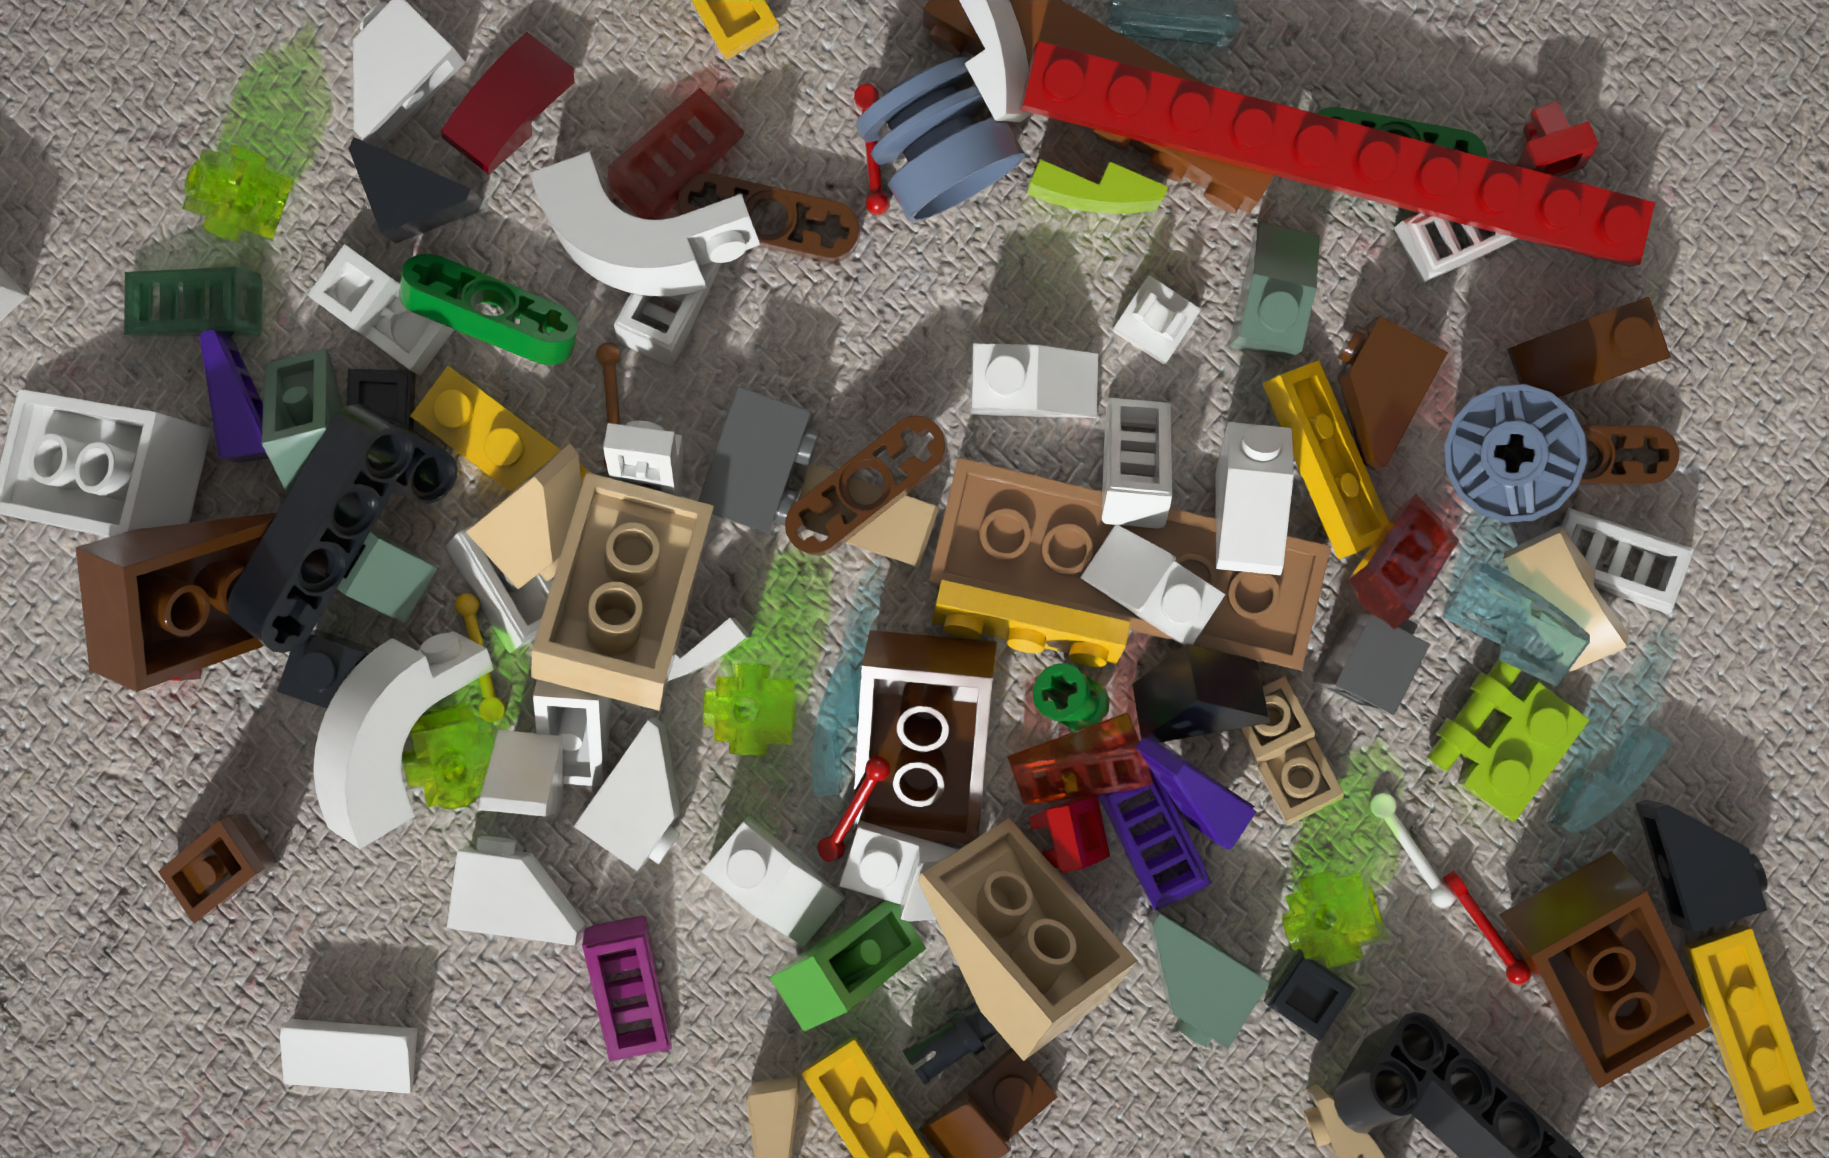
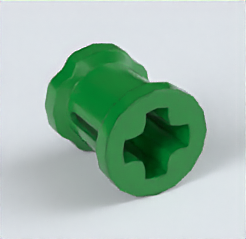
M1058 663L1045 668L1037 677L1033 686V700L1041 714L1054 721H1059L1073 732L1088 733L1098 728L1103 718L1109 712L1110 698L1106 688L1096 683L1090 677L1085 676L1077 667L1070 664Z

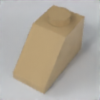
M569 443L499 500L466 531L517 589L521 588L538 574L546 582L555 575L582 487L578 452Z

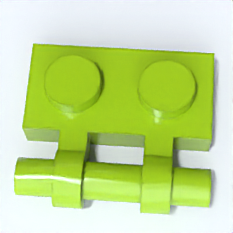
M1501 655L1488 674L1480 672L1469 687L1474 693L1455 719L1452 721L1447 718L1436 732L1440 739L1426 759L1447 773L1459 755L1462 754L1472 763L1458 783L1507 820L1515 822L1590 719L1540 682L1532 681L1518 699L1508 688L1522 669ZM1495 708L1506 717L1484 745L1474 735Z

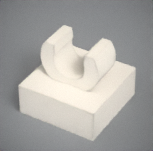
M1148 275L1112 331L1165 365L1202 309Z

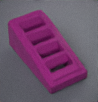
M636 916L585 928L582 947L609 1062L672 1049L665 1005L646 916ZM636 948L633 951L603 956V954ZM637 968L641 970V976L608 982V974ZM642 994L647 996V1001L613 1008L612 1001ZM652 1018L653 1027L618 1034L617 1025Z

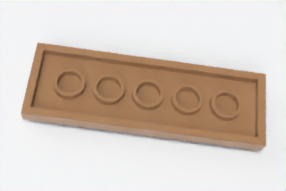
M958 457L928 582L940 585L941 580L1121 619L1131 622L1129 628L1131 631L1173 640L1080 578L1114 527V525L1106 524L1102 521V491ZM1170 508L1166 525L1162 528L1119 525L1176 557L1175 562L1225 594L1193 645L1302 671L1331 546L1287 536L1282 574L1273 575L1216 569L1215 518Z

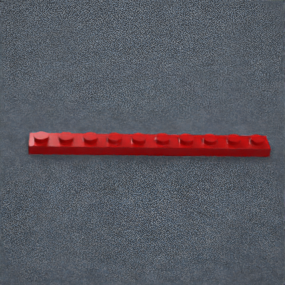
M1041 41L1034 45L1019 110L1627 267L1641 264L1655 206L1653 201Z

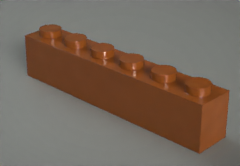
M959 0L928 1L923 10V27L930 30L928 37L932 42L958 56L962 54L963 50L974 56L985 50ZM1009 0L1022 34L1028 67L1030 66L1034 45L1041 41L1208 85L1062 0ZM1096 129L1093 130L1098 138L1117 149L1126 150L1128 145L1148 155L1151 157L1148 162L1149 166L1166 178L1181 182L1183 177H1186L1205 188L1203 196L1213 205L1229 213L1235 214L1240 208L1249 214L1260 201L1274 176Z

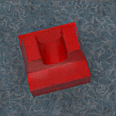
M1557 101L1533 109L1531 112L1533 122L1526 124L1523 129L1527 144L1516 166L1557 177L1585 168L1599 144L1590 122L1587 121L1570 127Z
M1097 795L1074 798L1029 817L1031 829L1048 828L1051 830L1054 848L1045 850L1041 854L1054 868H1059L1060 873L1083 870L1110 857Z

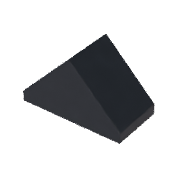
M353 137L348 149L381 234L395 244L479 211L483 200L471 188Z
M1187 643L1132 684L1141 740L1143 737L1146 739L1150 737L1156 742L1161 743L1270 723L1257 660Z

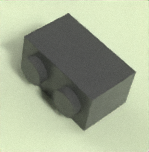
M738 386L698 502L713 505L712 515L773 536L777 524L785 526L787 513L792 505L797 502L800 491L790 488L797 464L809 466L820 436V430L811 427L814 418L812 412Z
M1369 608L1367 614H1346L1313 682L1368 710L1395 715L1431 644L1414 636L1418 627L1416 623L1388 609L1382 608L1379 612Z

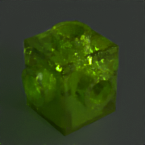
M231 144L228 154L203 149L200 159L192 164L187 173L184 184L187 195L182 209L205 218L201 230L229 241L239 243L242 233L273 240L294 180L266 168L268 158L249 149Z
M732 663V675L716 676V688H705L703 726L714 727L713 742H729V754L767 755V744H792L795 741L797 678L770 677L769 664ZM744 698H751L758 704L759 715L756 720L747 719L742 715L740 704Z
M469 702L424 712L409 732L412 749L402 752L401 760L408 789L420 787L427 808L439 805L442 809H457L474 803L478 798L477 796L481 795L494 747L491 732L479 733L477 719Z
M1336 870L1314 874L1299 881L1302 891L1285 896L1290 912L1282 914V922L1292 949L1294 951L1302 949L1305 959L1314 961L1324 959L1327 969L1363 959L1364 955L1361 947L1389 939L1370 878L1362 873H1356L1340 879ZM1332 910H1335L1337 914L1336 923L1332 928L1328 929L1326 924L1327 915Z

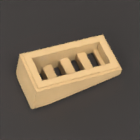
M799 1076L755 1082L749 1087L746 1103L755 1158H792L800 1094Z

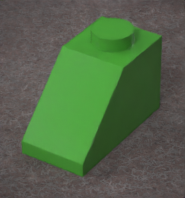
M882 900L808 947L769 978L804 1032L850 1011L927 948L911 923L900 919L899 904Z

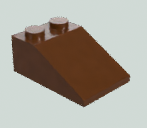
M277 512L135 529L76 547L89 670L138 692L265 646L231 619L228 613V599Z
M869 630L861 670L854 796L867 775L865 766L872 757L882 756L890 764V773L885 780L878 781L854 821L851 833H855L858 821L860 820L930 841L969 844L979 837L997 642Z
M1612 851L1499 914L1518 953L1531 970V976L1598 1088L1605 1086L1710 1026L1647 890Z

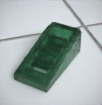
M239 267L125 272L124 335L199 336L202 335L201 331L214 329L230 337L259 336L262 332V276L257 272ZM153 287H160L159 320L152 321ZM179 287H183V319L178 320ZM205 287H209V318H205Z

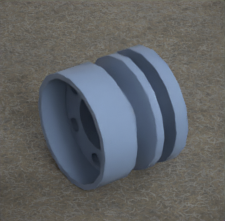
M970 56L958 57L911 75L895 85L882 98L872 104L859 116L855 124L857 131L865 142L879 141L870 153L877 164L891 163L904 158L908 160L891 178L888 186L907 220L911 223L936 216L973 197L1007 175L1026 157L1007 121H995L994 117L976 123L973 121V118L987 104L977 86L971 87L975 82L964 64L971 59Z
M1526 384L1496 386L1472 398L1453 419L1444 444L1446 473L1458 497L1478 514L1505 523L1534 521L1559 509L1578 488L1588 462L1586 433L1575 412L1553 393ZM1513 434L1523 435L1524 447L1535 450L1533 462L1521 463L1519 472L1508 471V460L1497 457L1499 445L1510 444Z

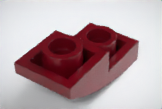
M526 32L495 61L464 97L442 128V139L487 174H490L532 137V120L575 83L574 67Z

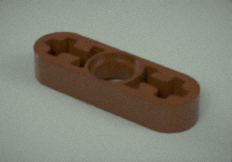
M709 172L699 173L690 177L682 185L678 195V207L681 215L698 209L695 205L691 204L693 197H704L707 188L716 189V196L719 201L736 196L737 193L746 194L747 197L744 202L750 218L756 206L764 201H776L782 204L788 212V220L785 227L774 235H764L756 231L760 242L758 247L834 263L848 258L855 251L859 243L860 230L857 217L848 206L841 202ZM797 208L809 209L805 216L806 222L820 226L827 224L829 216L839 217L841 229L849 232L847 239L838 238L835 240L833 248L823 247L820 234L802 229L803 242L791 241L796 234L799 224Z
M915 415L901 419L792 505L785 520V530L790 542L799 550L814 556H823L834 552L940 469L948 453V443L943 431L934 421L924 416ZM914 431L920 437L930 432L934 439L929 442L927 447L932 455L924 462L913 456L898 467L908 477L898 484L893 471L883 461L878 459L877 456L887 449L889 456L895 460L907 450L908 445L904 437L909 432ZM872 468L882 474L885 481L884 492L874 503L859 504L850 495V480L859 470ZM836 489L840 501L857 514L856 518L847 524L845 516L839 512L825 525L827 532L830 534L826 540L820 541L814 536L804 540L801 533L808 526L803 518L804 515L809 511H813L822 516L834 508L836 504L827 499V495Z
M1581 425L1586 433V438L1591 440L1597 447L1598 461L1590 472L1583 473L1580 484L1647 485L1667 479L1678 465V445L1673 436L1662 428L1655 426ZM1513 434L1510 444L1499 445L1497 457L1505 459V448L1515 445L1517 437L1521 438L1522 447L1529 449L1524 447V436ZM1611 437L1617 438L1615 446ZM1644 439H1647L1648 449L1659 452V462L1649 464L1647 473L1644 472L1643 462L1619 461L1614 463L1615 450H1632L1643 447ZM1506 459L1508 460V471L1519 472L1517 471L1516 462ZM1613 464L1617 474L1611 473Z

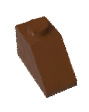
M1650 297L1595 315L1507 349L1520 384L1551 392L1557 397L1671 358Z
M1378 316L1369 322L1365 329L1355 325L1338 354V359L1346 363L1338 377V382L1360 456L1364 465L1373 470L1388 465L1448 354L1447 351L1382 316Z

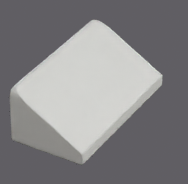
M470 526L458 532L446 545V549L471 592L478 598L481 609L505 649L512 653L535 640L553 578L546 582L538 574L521 588L517 589L466 533L472 527Z
M290 1019L281 1025L280 1028L284 1084L412 1093L418 1028Z

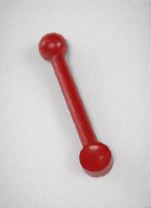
M862 84L854 92L855 104L862 110V114L879 100L878 90L871 84ZM878 141L865 142L870 193L866 197L865 205L870 213L881 215L890 207V199L883 192L880 165L874 161L870 154Z
M874 756L867 761L865 766L867 775L833 834L822 838L818 842V853L824 861L832 862L842 858L845 853L843 840L877 782L883 781L889 776L890 764L882 756Z
M1454 870L1444 876L1443 880L1445 883L1449 884L1456 897L1506 965L1508 980L1515 985L1527 983L1531 977V970L1525 961L1516 959L1468 892L1460 877Z

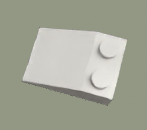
M18 389L0 462V514L103 537H111L135 529L189 523L212 429L157 412Z

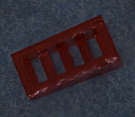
M699 88L608 166L607 183L640 218L659 220L678 202L680 189L696 174L708 172L743 137L744 131ZM694 116L716 137L710 144L688 124ZM677 135L696 156L690 160L670 140ZM657 153L676 171L671 178L652 160ZM640 171L657 190L652 192L636 174Z
M1128 712L1007 756L1024 805L1127 791L1153 784L1148 764L1136 748L1140 743V739ZM1046 771L1047 775L1035 779L1034 772Z

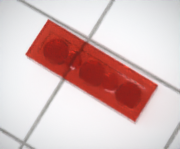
M1415 494L1398 508L1350 576L1348 582L1355 588L1356 595L1361 604L1370 613L1381 616L1394 630L1415 613L1458 544L1459 539L1425 502Z

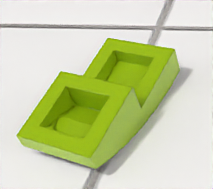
M1040 159L1030 181L1027 195L1075 210L1106 214H1130L1157 210L1165 197L1168 186L1110 161L1100 184H1096Z

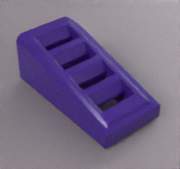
M217 330L201 331L202 335L199 336L218 456L221 459L236 463L268 459L269 457L262 445L263 402L232 337Z
M1143 737L1136 747L1188 823L1223 848L1231 849L1234 847L1257 811L1253 809L1255 806L1152 738L1148 737L1146 739Z
M1149 766L1095 791L1147 900L1154 910L1166 907L1212 884L1170 796ZM1150 788L1155 798L1154 800L1123 815L1121 814L1117 806L1118 803ZM1160 812L1162 813L1166 821L1165 823L1133 838L1129 827ZM1173 836L1177 847L1145 862L1140 851ZM1185 860L1188 871L1156 885L1152 875Z

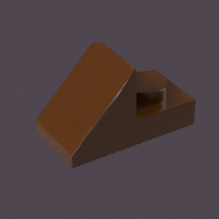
M231 814L218 820L158 872L191 921L195 924L217 910L244 887L276 869L279 863L247 816L244 814Z
M1011 1047L921 1125L919 1130L943 1158H1000L1011 1150L1010 1138L1058 1096L1056 1091L1028 1059L1023 1061Z

